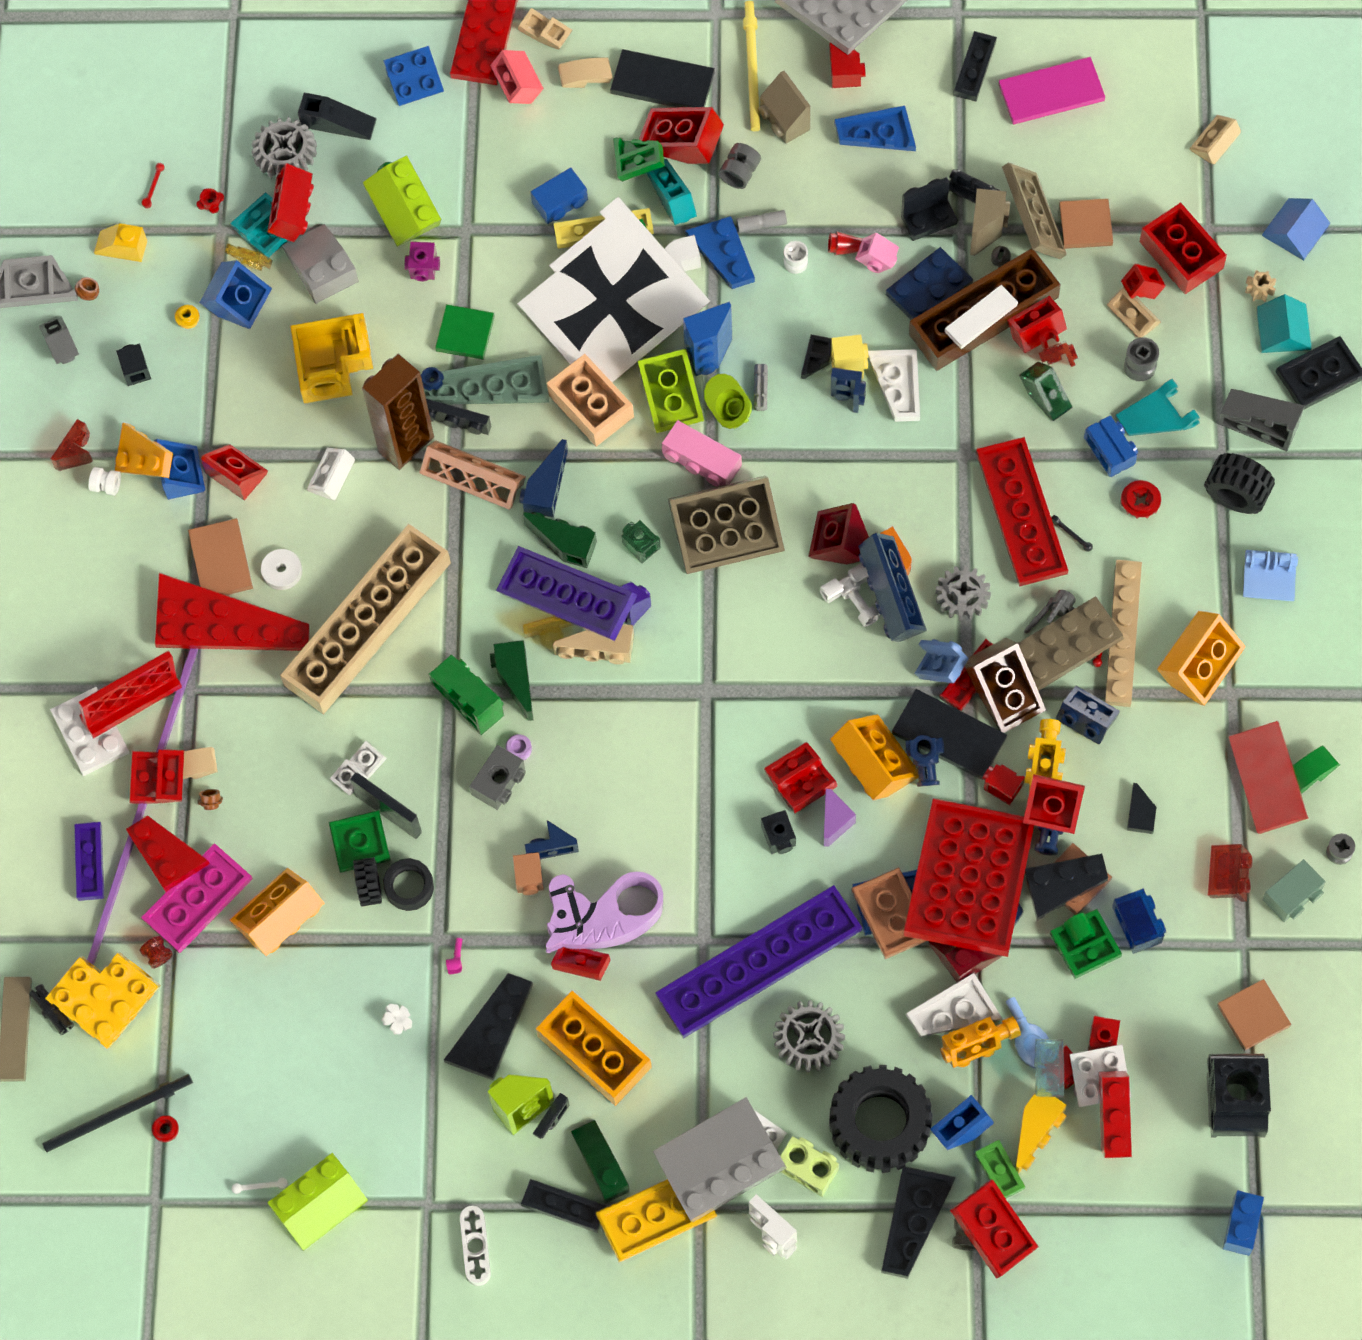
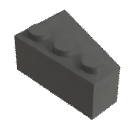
M1231 389L1220 412L1217 424L1287 452L1298 429L1305 405Z

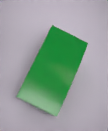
M1324 745L1310 752L1293 765L1301 794L1317 780L1321 782L1340 766Z

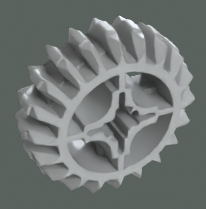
M288 117L286 122H282V119L278 118L277 123L269 120V127L261 125V133L256 132V140L252 141V156L255 158V164L257 167H260L262 173L267 172L268 176L272 178L279 174L286 163L305 171L308 170L307 165H313V158L317 155V143L314 140L313 132L309 131L306 124L301 125L298 119L292 123V120ZM302 143V149L297 154L296 150L298 149V145ZM272 144L273 147L270 149L271 152L268 155H266V150L268 146Z
M811 1000L808 1001L807 1007H803V1003L799 1001L797 1003L798 1010L789 1006L788 1013L790 1015L781 1013L780 1018L783 1022H776L775 1028L779 1031L773 1032V1038L778 1039L774 1046L776 1049H781L779 1057L784 1058L788 1056L786 1059L788 1066L795 1061V1069L797 1071L801 1069V1065H806V1072H810L811 1065H815L816 1070L820 1071L821 1062L829 1067L831 1065L829 1057L834 1060L838 1059L839 1055L836 1051L843 1050V1045L840 1042L845 1040V1034L839 1033L844 1030V1025L836 1024L840 1020L839 1015L831 1016V1007L822 1011L823 1003L821 1002L818 1003L817 1008H814ZM804 1018L815 1019L812 1023L805 1024L800 1021ZM824 1024L831 1033V1040L828 1045L824 1043V1039L819 1035ZM790 1027L794 1030V1034L799 1037L794 1049L787 1039ZM809 1032H814L813 1040L805 1039L804 1041L805 1033L809 1035ZM807 1049H815L819 1052L813 1055L803 1054Z

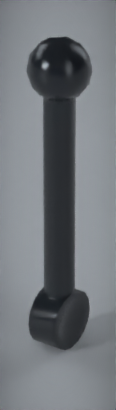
M1053 515L1051 517L1053 524L1058 525L1078 541L1086 552H1090L1093 549L1092 543L1084 541L1062 523L1058 516Z

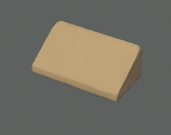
M1217 115L1190 147V150L1213 165L1216 164L1241 133L1236 119Z
M1124 287L1107 304L1138 338L1144 337L1161 323L1137 297L1134 299L1130 298Z

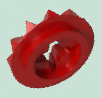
M1137 480L1129 483L1123 489L1121 505L1126 510L1127 515L1131 514L1136 519L1139 517L1148 519L1149 516L1154 513L1156 514L1161 506V493L1154 484L1144 480ZM1147 495L1146 504L1140 503L1135 506L1136 496L1142 498Z

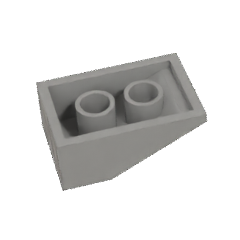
M325 224L299 236L295 242L289 241L282 245L283 250L315 304L359 282L354 265Z

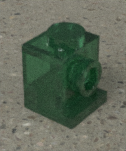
M641 520L637 523L629 522L622 530V544L641 563H644L661 548L660 538ZM640 534L643 536V537L640 538V539H637V538H636V537H638Z

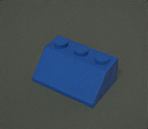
M730 301L683 318L684 345L695 376L701 374L708 375L714 372L715 369H718L732 341V310Z

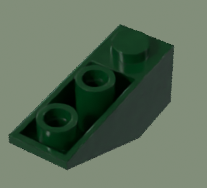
M538 512L523 513L524 525L563 562L588 568L597 543L596 532L587 526L576 527L569 525L567 521L562 519L552 520L545 518L544 515Z

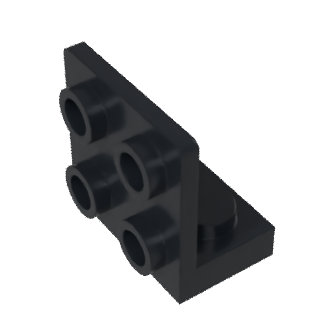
M947 177L934 179L927 185L919 188H910L902 195L901 218L912 241L958 223V219L948 201L949 180Z

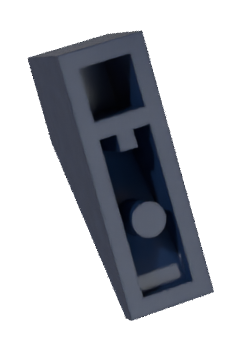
M562 439L527 480L526 489H521L519 503L523 504L524 512H538L546 517L554 518L568 454L567 440Z

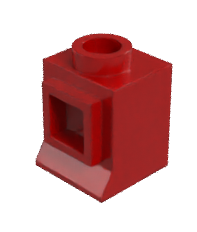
M996 764L994 768L990 766L982 778L985 780L983 790L1010 806L1023 787L1025 776H1017L1016 772L1003 764L1001 766Z

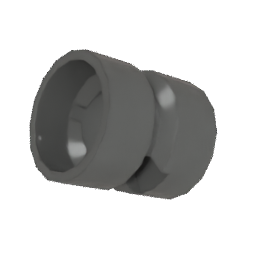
M735 143L727 156L728 159L724 161L718 174L722 181L731 187L744 189L752 177V172H755L760 163L761 156L753 147L744 143Z
M1146 337L1134 339L1129 344L1124 362V370L1128 377L1135 381H1146L1155 374L1159 358L1157 344L1152 339Z

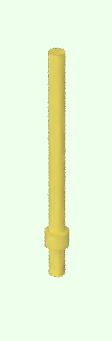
M746 1L744 3L745 18H743V29L746 31L750 126L751 131L756 132L760 130L755 34L758 26L754 13V2Z

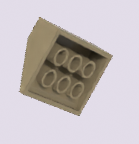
M767 476L668 498L686 574L785 551Z

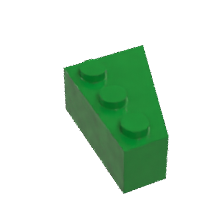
M451 654L429 673L431 684L480 735L484 734L504 716L502 707L504 704L501 698L480 677L475 676L462 659L457 660Z

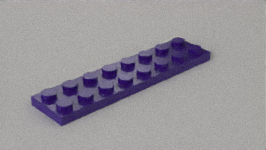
M835 885L658 990L655 992V995L684 1039L861 932L862 926Z

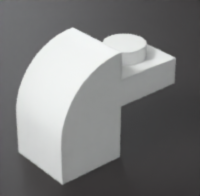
M694 235L674 240L666 246L665 250L683 271L701 268L700 254Z

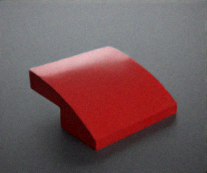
M805 742L764 768L767 776L794 814L824 796L826 789L833 790L838 787L836 780L823 766L821 758L808 742Z
M184 750L132 751L130 803L158 804L181 802Z

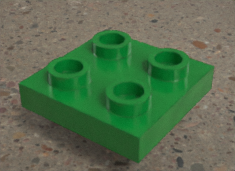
M1098 909L1087 914L1079 913L1066 920L1063 925L1050 931V935L1074 979L1122 956Z

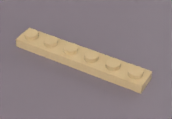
M1116 560L1111 618L1123 634L1124 639L1109 648L1105 702L1112 706L1131 707L1142 562Z

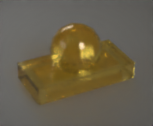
M553 616L523 624L522 627L525 638L539 635V641L543 647L554 649L553 643L564 638L562 628L570 627L574 624Z

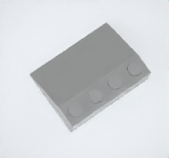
M747 1097L653 1151L677 1198L692 1222L697 1221L787 1168Z

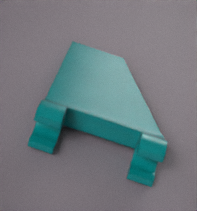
M1173 379L1168 380L1153 393L1115 415L1129 436L1187 430L1200 423L1198 420L1200 417L1195 410L1190 411L1181 418L1169 401V397L1178 393L1176 389L1178 385Z

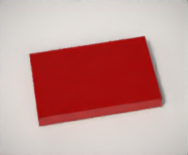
M993 1179L987 1181L950 1210L996 1279L1004 1275L1039 1247Z

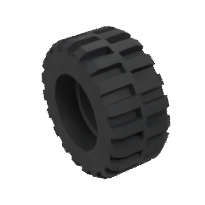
M871 1065L863 1067V1072L858 1073L854 1071L849 1075L847 1081L843 1080L838 1086L837 1093L833 1095L829 1117L832 1140L835 1147H839L840 1154L845 1159H851L852 1165L857 1168L862 1165L866 1167V1171L873 1173L874 1169H882V1173H888L891 1168L895 1167L897 1170H900L907 1162L910 1161L912 1163L916 1160L918 1153L923 1151L927 1145L932 1126L931 1102L926 1097V1090L922 1084L917 1085L915 1082L916 1078L910 1073L907 1076L902 1074L903 1069L895 1067L894 1070H889L887 1065H879V1069H872ZM874 1097H885L897 1102L903 1108L906 1115V1124L902 1133L887 1141H876L864 1136L858 1130L855 1122V1114L860 1104Z

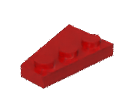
M148 815L126 828L129 836L165 892L210 864L205 857Z

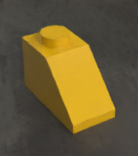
M119 223L101 230L94 254L142 262L147 245V238L143 227Z

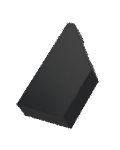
M810 335L801 373L802 379H806L830 364L831 338Z
M1133 783L1127 831L1153 834L1157 807L1138 783Z
M559 1093L532 1133L534 1136L543 1139L548 1130H552L558 1124L570 1106L568 1097Z

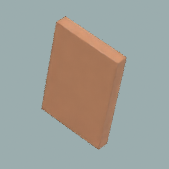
M237 518L188 530L200 587L223 595L253 589Z
M899 867L851 888L884 959H888L926 942V940L903 936L912 892Z

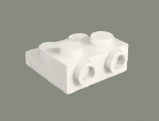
M756 1194L749 1201V1214L751 1215V1222L762 1230V1240L764 1241L762 1245L773 1256L777 1253L780 1257L788 1259L797 1248L795 1245L797 1243V1230Z

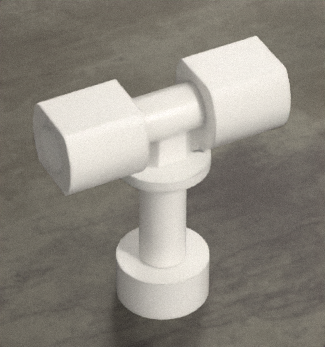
M859 564L850 569L847 577L840 581L835 578L822 585L820 593L827 603L834 601L840 596H843L844 599L850 598L860 612L858 616L859 621L864 627H867L880 618V614L874 606L868 607L858 593L861 589L860 585L867 582V577H869L866 567L864 568L862 564Z

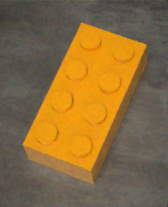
M571 991L536 1028L537 1036L615 1106L652 1068L651 1059L574 991Z

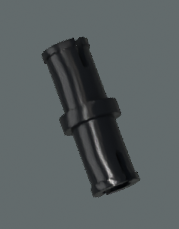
M43 984L35 987L36 992L31 990L29 995L41 1008V1014L52 1022L60 1035L69 1032L66 1028L71 1030L74 1027L73 1022L55 1004H51L45 999L49 993Z

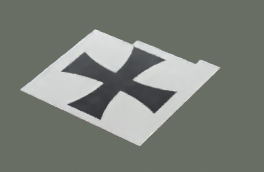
M619 197L600 211L605 218L604 221L549 265L555 273L517 303L570 365L583 354H586L611 382H614L637 363L638 360L683 325V318L696 314L710 302Z

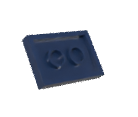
M939 247L886 289L885 295L912 320L971 285L973 278Z

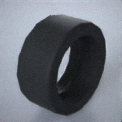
M412 858L400 859L393 863L387 869L383 879L384 891L390 903L396 908L405 911L417 910L425 906L431 899L434 891L433 877L428 867L421 861ZM404 871H416L424 880L422 892L414 898H401L394 891L393 883L395 878Z

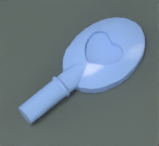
M1012 997L1006 1001V1004L1016 1019L1021 1032V1036L1015 1038L1016 1050L1020 1058L1027 1065L1036 1069L1040 1068L1041 1064L1052 1056L1051 1042L1047 1034L1040 1027L1027 1022V1017L1024 1016L1016 998Z

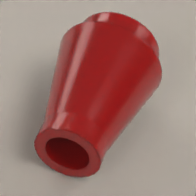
M838 231L830 233L828 252L834 253V256L857 253L863 238Z

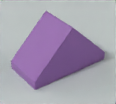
M826 789L824 846L829 847L856 823V814L832 789Z

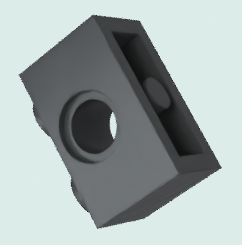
M497 745L469 786L471 795L498 810L501 804L505 805L512 795L511 789L515 783L519 784L526 773L524 760ZM498 775H504L506 777V779L500 783L493 781V779Z

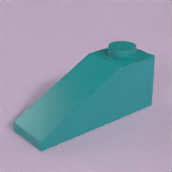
M666 158L664 159V167L647 172V175L667 215L674 225L697 217L691 192Z

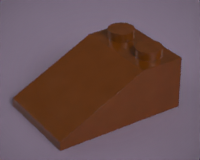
M1004 638L969 657L965 664V669L999 731L1005 733L1046 711L1017 642Z

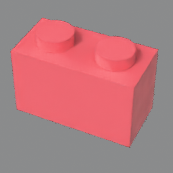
M502 50L490 65L509 103L532 104L544 89L525 51Z

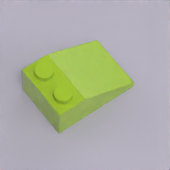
M686 348L637 361L656 433L671 430L677 420L686 425L704 421Z

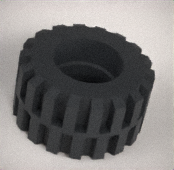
M1224 453L1217 457L1204 487L1207 493L1224 507L1240 513L1257 514L1262 511L1275 485V479L1264 466L1255 460L1239 454Z

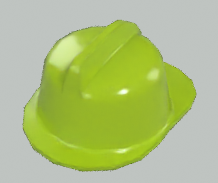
M717 374L711 377L706 383L704 399L722 427L728 429H735L747 423L752 412V404L738 381L728 374Z

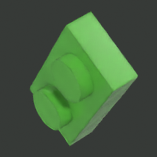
M1000 1140L975 1152L988 1179L994 1180L1006 1199L1025 1189L1022 1179Z

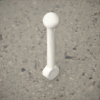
M280 1178L277 1182L249 1185L236 1183L232 1186V1192L238 1194L244 1190L271 1187L285 1189L288 1186V1181L285 1178Z

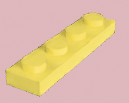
M650 208L631 211L638 219H643L647 230L654 234ZM601 215L553 223L557 248L572 247L604 221L605 218Z

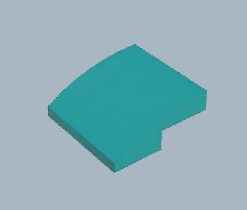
M265 192L230 224L250 246L267 260L288 240L267 232L273 198Z

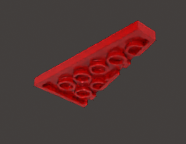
M159 573L156 648L301 651L309 642L310 625L308 623Z

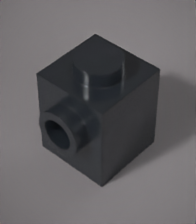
M786 810L761 818V828L771 854L777 852L778 854H784L796 846V836Z

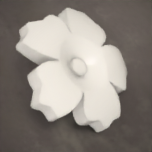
M389 1004L385 1007L387 1012L384 1013L381 1021H383V1025H391L390 1030L393 1031L394 1035H400L403 1030L406 1031L412 1027V1020L408 1018L410 1013L406 1007L401 1006L399 1008L397 1004Z

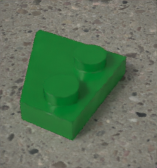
M618 137L613 138L617 177L622 182L665 166L663 147L658 141L648 140L643 142L640 139L623 141Z

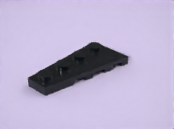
M508 973L450 1050L444 1062L494 1081L532 989L533 982Z

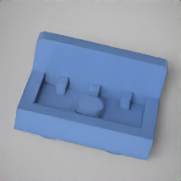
M921 640L919 645L926 654L914 674L922 680L955 683L969 659L962 652V647L953 641Z

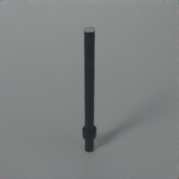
M187 1074L172 1082L168 1080L161 1083L159 1088L43 1142V1147L46 1153L152 1102L163 1097L167 1099L175 1095L174 1092L192 1084L193 1080L190 1074Z

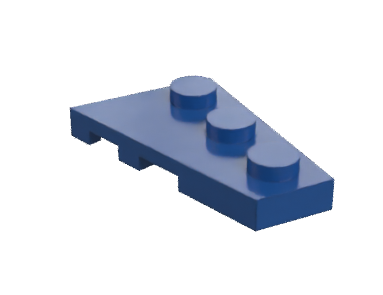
M905 105L839 118L834 121L840 145L916 151V144Z
M731 216L685 230L686 237L695 236L699 252L712 263L714 269L731 289L755 282L753 271Z

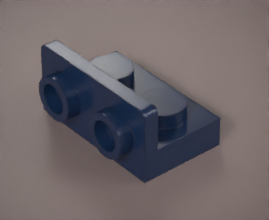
M832 368L831 396L843 401L853 399V412L858 413L859 405L864 406L866 396V381H862V372Z
M1075 686L1062 702L1056 720L1091 741L1100 744L1108 729L1117 719L1120 710L1082 688Z

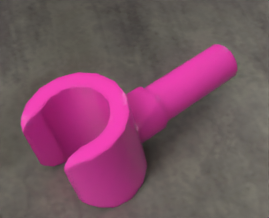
M456 938L454 958L446 959L449 975L462 971L460 954L462 938Z

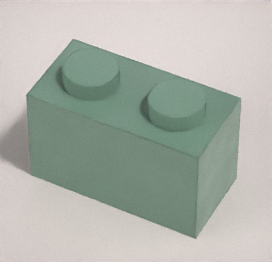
M1303 859L1265 892L1262 900L1283 922L1290 917L1294 920L1305 910L1303 906L1307 902L1311 901L1314 903L1324 894L1322 889L1326 881Z

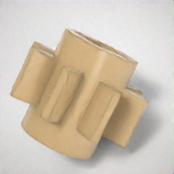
M1256 270L1254 277H1247L1246 284L1248 286L1245 293H1250L1253 301L1257 299L1266 302L1268 294L1271 296L1275 294L1276 289L1273 286H1275L1276 279H1271L1269 271L1259 272Z

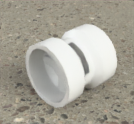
M800 241L789 242L784 248V267L790 273H802L808 265L807 246Z
M94 467L89 478V490L94 492L105 491L106 494L115 496L120 487V472L113 470L106 472L103 468Z

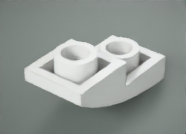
M365 741L350 760L346 759L330 779L348 795H351L354 790L350 778L354 773L358 772L366 779H369L387 758L369 742Z

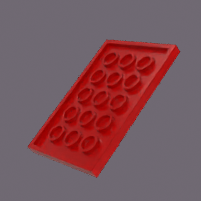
M933 798L903 936L1008 957L1034 825L1023 823L1024 816Z

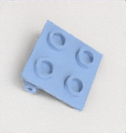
M1245 550L1243 597L1295 601L1297 554Z

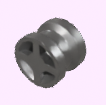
M1336 834L1331 838L1327 846V857L1335 864H1346L1350 861L1355 851V842L1347 834Z

